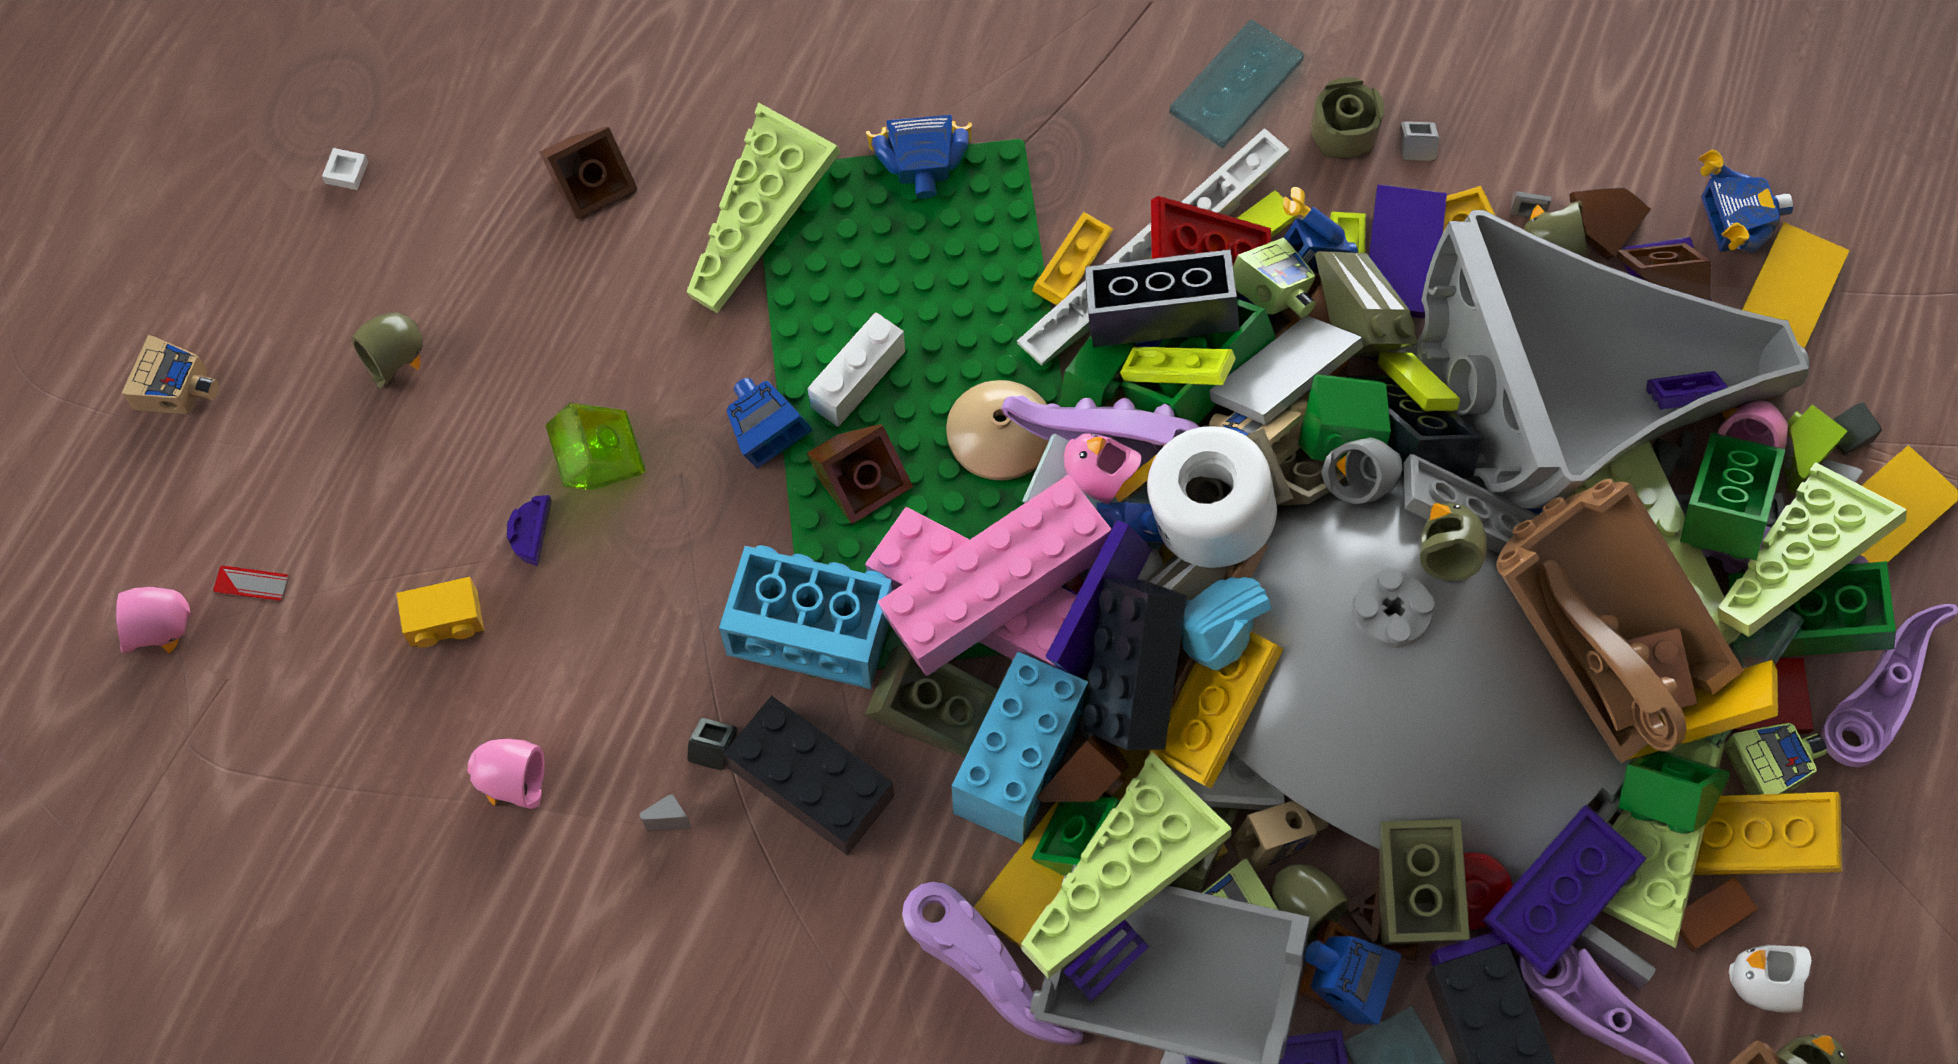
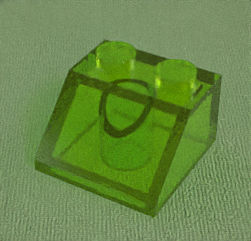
M569 402L545 425L564 487L594 490L640 476L646 472L627 410Z

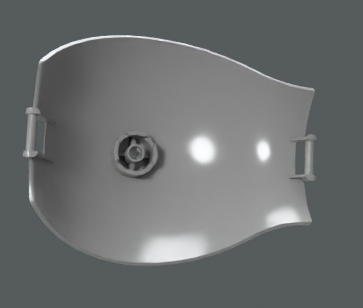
M1402 474L1397 486L1375 502L1352 504L1342 501L1329 492L1309 504L1277 506L1275 526L1265 543L1268 545V548L1251 577L1258 581L1261 588L1266 591V597L1269 598L1271 610L1252 619L1253 627L1251 632L1279 645L1284 650L1231 750L1245 764L1313 814L1380 849L1381 821L1461 819L1463 854L1468 852L1484 853L1499 860L1508 871L1512 886L1584 805L1588 806L1596 796H1598L1602 804L1595 813L1606 823L1609 822L1615 813H1621L1623 809L1618 808L1620 802L1618 792L1623 787L1627 764L1639 757L1626 760L1624 763L1619 762L1615 758L1498 572V553L1487 549L1485 561L1480 571L1466 580L1447 581L1434 578L1425 572L1420 563L1419 543L1420 535L1427 519L1405 509L1404 478ZM1346 482L1345 484H1343V485H1341V486H1344V487L1348 486V482Z

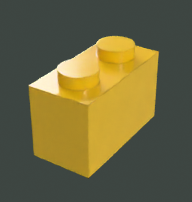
M471 577L396 593L402 633L411 647H430L440 640L449 638L466 639L473 636L475 632L484 631L478 591Z

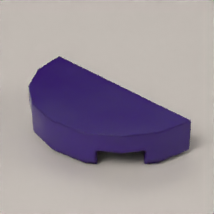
M550 495L532 497L531 501L512 512L507 523V538L515 555L525 563L535 566L539 564L552 501Z

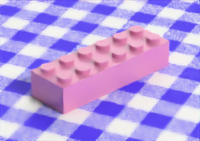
M1068 474L877 602L886 620L927 677L1091 567L1102 549L1111 528Z
M905 507L865 563L867 571H876L885 575L887 579H891L892 590L894 591L968 542L969 539ZM1059 587L979 642L1012 660L1018 651L1058 668L1046 658V654L1077 595Z

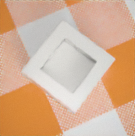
M333 148L322 178L325 184L358 190L368 165V159L365 154Z

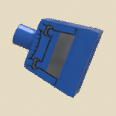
M744 378L735 384L733 390L739 399L730 404L726 412L742 454L757 469L813 430L807 421L769 381H763L756 386L751 378Z
M1351 936L1329 937L1325 945L1319 941L1312 942L1305 952V961L1316 967L1311 983L1312 990L1354 1025H1379L1401 954Z

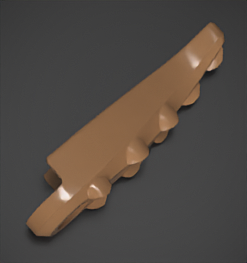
M1554 559L1541 562L1538 568L1539 580L1552 621L1594 684L1615 729L1620 731L1629 726H1634L1649 745L1660 751L1672 750L1679 746L1685 739L1686 721L1680 705L1673 697L1677 689L1675 679L1669 677L1658 678L1647 663L1649 657L1648 647L1639 642L1630 644L1618 633V620L1615 616L1607 614L1599 616L1588 606L1584 596L1578 594L1571 585L1565 567ZM1658 712H1659L1660 715L1662 716V718H1663V720H1664V722H1665V725H1664L1663 722L1660 720L1659 715H1658Z

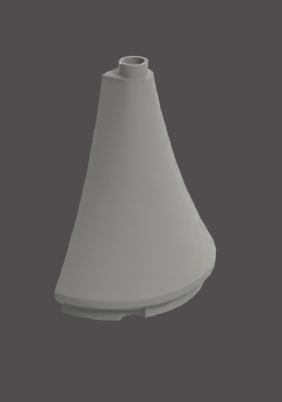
M1472 210L1464 222L1450 221L1434 252L1426 276L1421 299L1425 309V325L1421 336L1418 338V359L1460 398L1458 410L1452 412L1484 438L1473 478H1465V480L1509 500L1523 509L1543 508L1547 502L1554 498H1567L1618 458L1667 432L1750 402L1784 395L1791 388L1800 387L1808 377L1810 367L1808 354L1802 346L1798 345L1788 320L1731 308L1650 283L1596 263L1541 239L1485 210ZM1708 371H1716L1728 386V388L1699 398L1684 407L1662 410L1658 407V402L1653 401L1652 394H1648L1646 391L1647 380Z

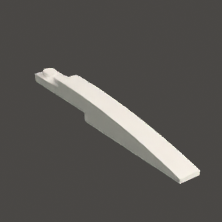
M1264 128L1187 196L1182 203L1229 216L1240 206L1241 198L1289 156V148ZM1151 223L1104 264L1144 260L1151 256ZM1086 280L1017 340V344L1041 366L1045 365L1090 331Z

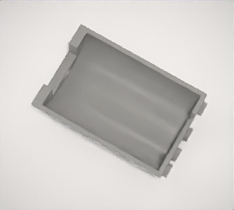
M1073 865L1072 872L1074 871L1077 865ZM1167 886L1125 919L1150 948L1092 1002L1087 999L1081 989L1079 990L1073 980L1063 972L1084 952L1049 979L1045 976L1041 991L1035 990L1032 997L1030 1014L1035 1015L1034 1019L1036 1021L1218 1064H1279L1280 1058L1283 1059L1293 1019L1303 969V950H1306L1310 917ZM1122 929L1077 973L1082 977L1127 933ZM1132 941L1087 984L1093 989L1138 945Z

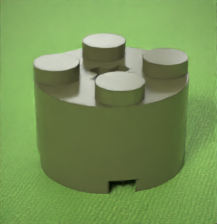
M1352 77L1335 79L1329 82L1316 98L1311 121V134L1315 143L1320 147L1321 153L1326 157H1357L1372 151L1377 141L1384 115V101L1379 91L1374 87L1370 89L1363 85V80Z

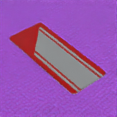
M222 565L219 568L213 591L281 601L288 575Z

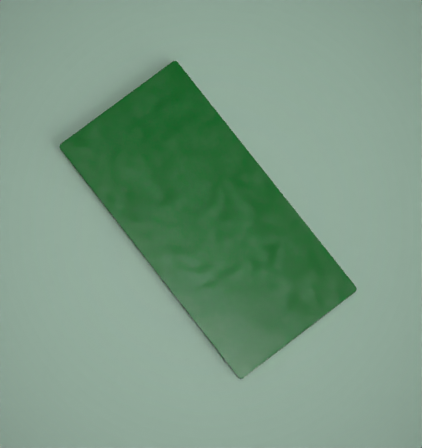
M1022 139L968 144V148L959 165L949 170V178L947 180L935 181L937 194L928 199L917 198L915 183H900L898 174L890 173L877 158L876 154L835 159L763 253L777 391L813 429L783 451L794 554L806 555L813 559L814 562L826 565L831 562L841 563L849 567L850 570L865 573L867 571L865 563L905 507L971 540L1025 504L1022 501L1036 469L1022 477L1010 480H990L979 477L966 470L955 459L949 448L946 433L948 415L956 400L970 388L984 382L1006 380L1020 383L1038 393L1047 405L1051 403L1059 405L1063 383L1058 355L1041 366L1017 344L1019 338L1051 311L1050 301L1032 291L1034 284L1045 268L1025 142ZM876 312L904 331L905 352L843 423L837 427L810 408L808 387ZM1000 415L994 419L998 422H1003L1007 418ZM881 424L913 487L851 524L821 483L806 453L838 434ZM890 625L877 670L885 668L893 648L904 645ZM977 642L950 661L1003 654Z

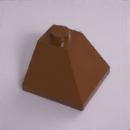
M608 126L571 136L539 152L554 184L576 219L638 189Z
M1680 243L1617 250V257L1643 280L1710 301L1711 260L1688 244Z
M881 424L838 434L806 453L821 483L851 524L913 487Z
M1092 735L1037 795V798L1041 802L1097 801L1104 792L1111 797L1126 781L1121 774L1129 765L1116 745Z

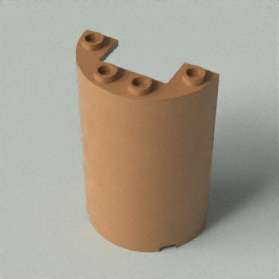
M1605 479L1597 483L1593 488L1579 492L1566 499L1557 497L1550 500L1543 506L1544 512L1532 520H1525L1516 525L1512 530L1514 536L1507 542L1499 554L1497 570L1611 752L1619 762L1624 763L1648 745V743L1634 726H1629L1620 731L1615 729L1594 684L1552 621L1539 580L1538 568L1541 562L1554 559L1565 567L1568 572V579L1576 592L1584 596L1588 606L1599 616L1606 614L1615 616L1619 626L1617 632L1625 639L1675 627L1680 628L1693 687L1695 686L1715 694L1744 672L1631 483L1613 482L1612 479Z

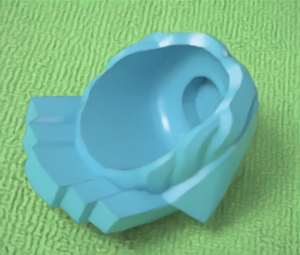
M1248 577L1220 579L1202 591L1193 600H1186L1182 627V645L1185 652L1195 662L1210 669L1219 670L1240 658L1250 641L1249 634L1253 627L1252 619L1271 610L1269 598L1266 597V591L1261 588L1260 583Z

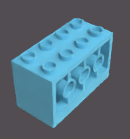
M745 546L719 626L726 655L871 689L890 625L877 601L893 591L892 580L887 579L885 575L876 571L861 573L850 570L849 567L841 563L831 562L826 565L814 562L813 559L802 554L787 556L779 554L776 550L767 546H757L756 548Z
M1017 651L952 784L953 814L1023 844L1043 803L1037 798V795L1057 774L1079 727L1077 718L1086 707L1088 681Z

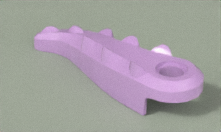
M1021 395L1005 398L1002 405V411L1009 419L1048 441L1053 434H1057L1069 441L1088 433L1110 437L1141 454L1139 467L1158 454L1174 437L1188 430L1200 427L1188 419L1175 417L1174 411L1169 405L1163 404L1152 413L1135 409L1134 404L1126 398L1118 400L1114 407H1096L1095 402L1090 398H1083L1077 403L1076 407H1060L1052 403L1048 405L1037 404Z
M1937 605L1920 611L1903 622L1896 630L1895 648L1882 651L1874 669L1866 680L1843 699L1826 718L1820 730L1821 738L1825 743L1826 752L1835 761L1850 767L1870 765L1893 741L1908 716L1915 699L1931 634L1936 628L1951 622L1958 614V607L1956 605ZM1851 731L1859 737L1861 745L1858 747L1848 745L1842 737V732Z
M929 882L919 885L910 892L904 902L903 920L906 930L921 945L922 950L940 959L968 979L1010 1024L1023 1033L1040 1040L1062 1045H1076L1082 1042L1083 1031L1034 1019L1035 1015L1030 1014L1034 993L1015 961L987 921L954 888L945 883ZM938 903L943 906L945 916L941 921L931 923L925 920L923 910L928 904Z
M1571 945L1556 962L1558 974L1554 979L1545 978L1520 955L1518 956L1517 967L1527 991L1539 1000L1545 1009L1551 1010L1565 1022L1577 1028L1583 1035L1592 1037L1618 1050L1623 1055L1631 1056L1646 1064H1694L1679 1040L1667 1028L1624 996L1606 977L1585 948L1577 950Z

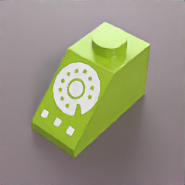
M1813 404L1803 415L1796 411L1787 421L1788 432L1787 443L1784 448L1786 451L1783 465L1787 489L1793 494L1800 484L1809 478L1810 469L1814 463L1821 464L1848 432Z

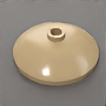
M1006 380L984 382L967 390L956 400L947 419V441L955 459L969 472L990 480L1015 479L1035 470L1045 451L1048 440L1029 432L1009 419L1003 413L1002 405L1005 398L1021 395L1037 404L1047 405L1043 398L1025 385ZM1001 415L1007 419L1003 422H998L994 418Z

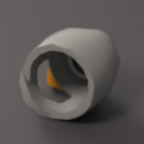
M1365 438L1348 442L1332 450L1325 459L1321 474L1325 486L1332 494L1344 502L1362 504L1375 502L1391 492L1399 482L1403 467L1400 455L1380 440ZM1347 452V455L1340 459L1341 455ZM1336 465L1346 477L1348 486H1341L1336 478Z

